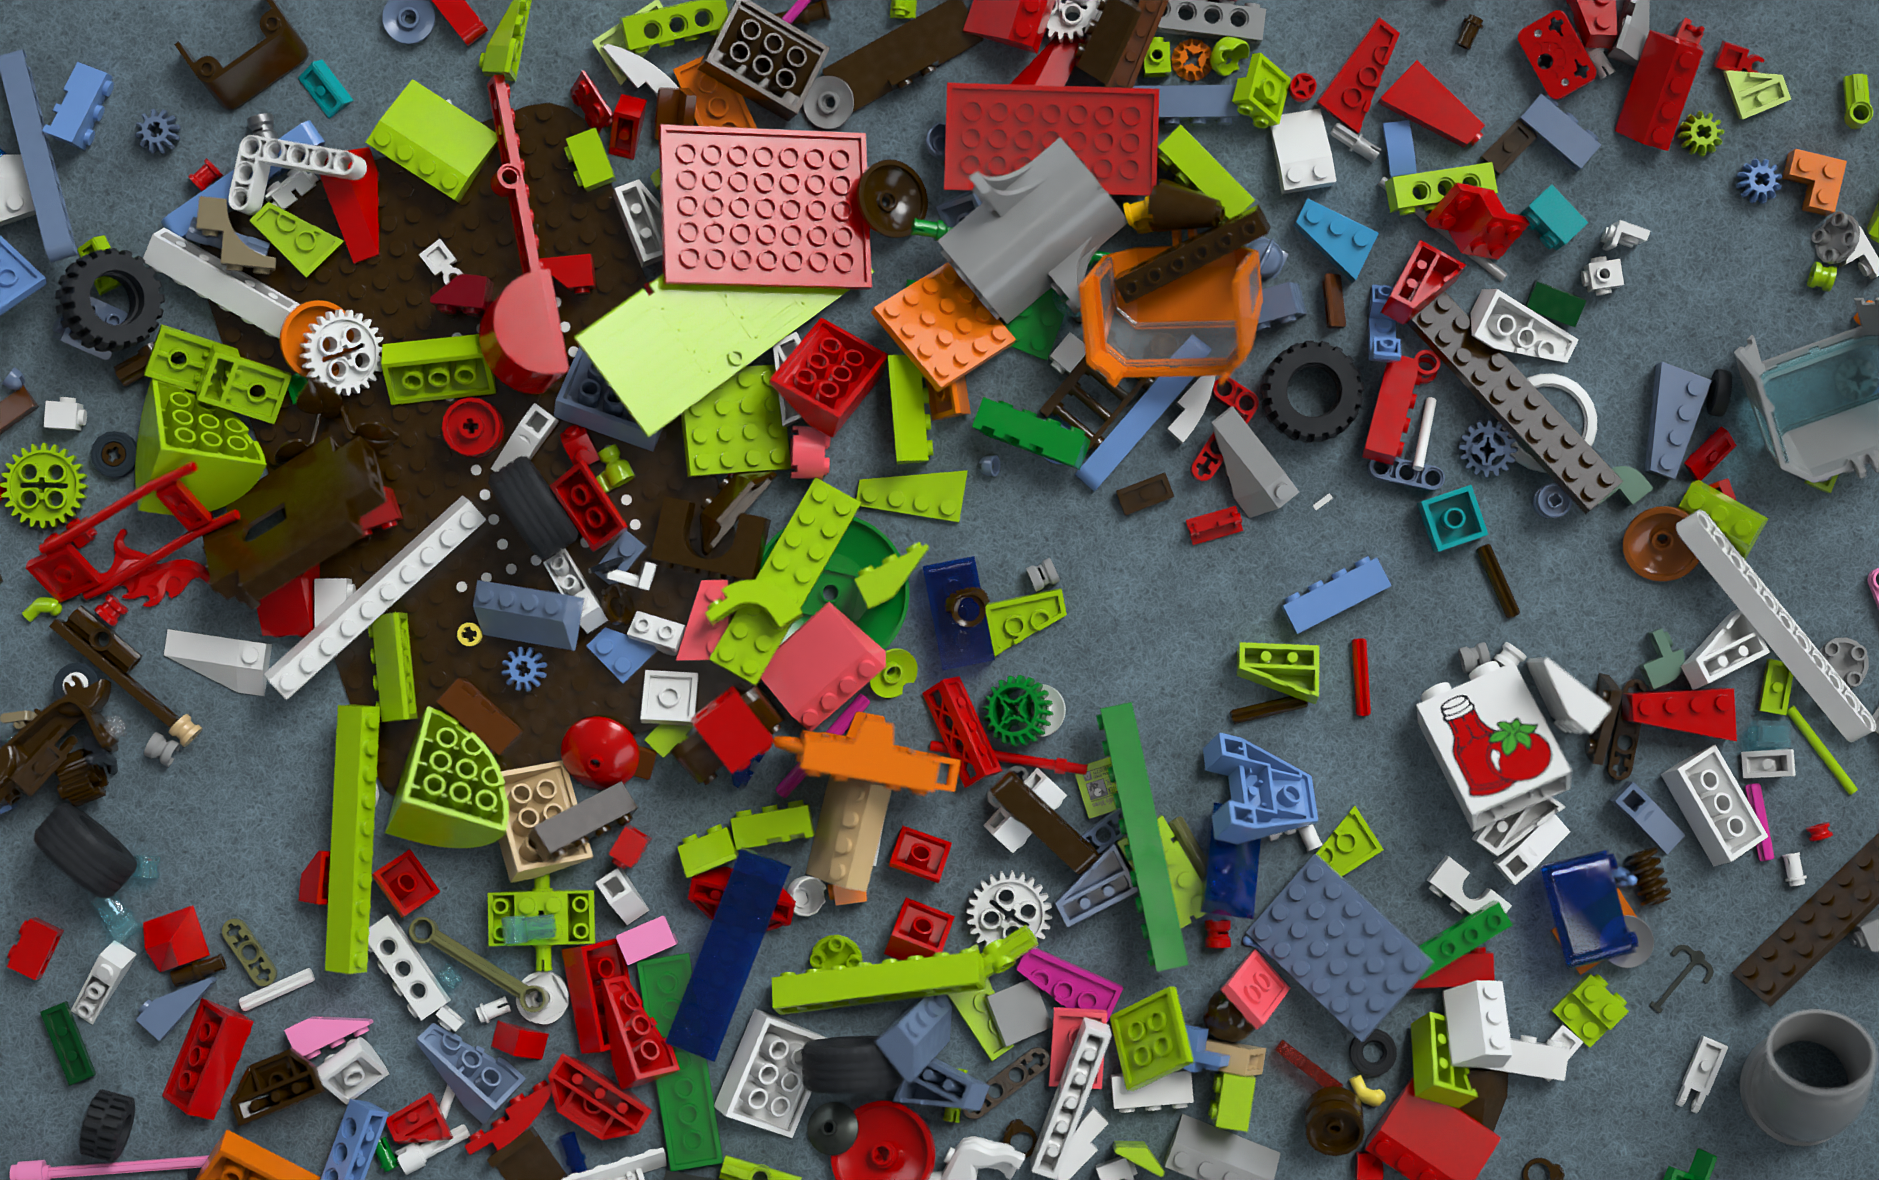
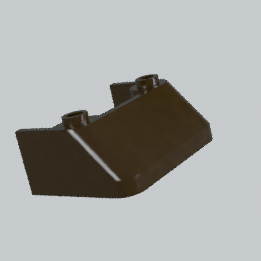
M266 0L272 9L263 14L260 19V28L266 38L224 68L212 56H204L196 61L189 50L179 41L174 44L197 78L219 105L226 110L233 111L240 108L299 67L308 58L309 51L307 45L275 0Z
M755 686L741 696L772 735L782 728L779 723L784 721V718L759 686ZM698 731L694 732L670 751L698 785L704 783L705 786L718 777L716 771L725 765Z

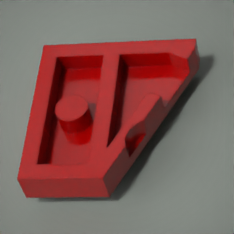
M432 1093L423 1096L386 1119L391 1135L398 1144L443 1141L454 1138Z

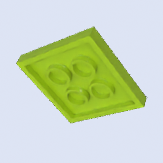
M1169 986L1110 1016L1126 1090L1135 1091L1194 1063L1175 987Z

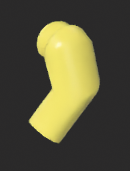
M1361 1074L1349 1079L1355 1095L1362 1103L1377 1107L1385 1101L1386 1095L1384 1091L1367 1088Z

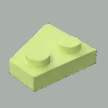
M1731 70L1723 72L1739 119H1745L1791 100L1783 75Z

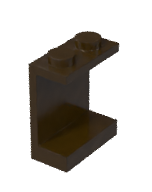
M533 1126L486 1159L492 1168L497 1167L505 1180H562L568 1177Z

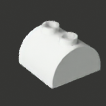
M362 1037L351 1039L346 1043L345 1048L336 1054L327 1056L324 1063L317 1067L322 1085L346 1105L350 1099L357 1098L389 1075L380 1057Z

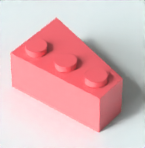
M701 580L676 658L677 661L709 660L731 620L730 615L712 626L705 613L709 611L707 607L718 599L722 601L726 599L722 589L730 585L729 580Z

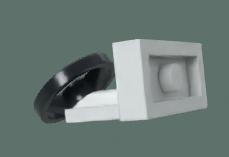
M620 556L588 568L590 574L600 571L602 575L605 574V578L649 590L656 564L642 561L639 573L635 575L617 569L625 561L624 556Z

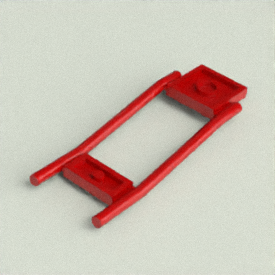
M192 461L149 481L63 534L40 544L38 548L42 555L29 560L25 568L59 603L80 593H83V597L86 600H90L115 588L195 539L240 519V513L237 509H234L215 519L211 518L210 512L180 480L198 470L196 463ZM155 491L158 499L188 532L103 581V577L70 541Z

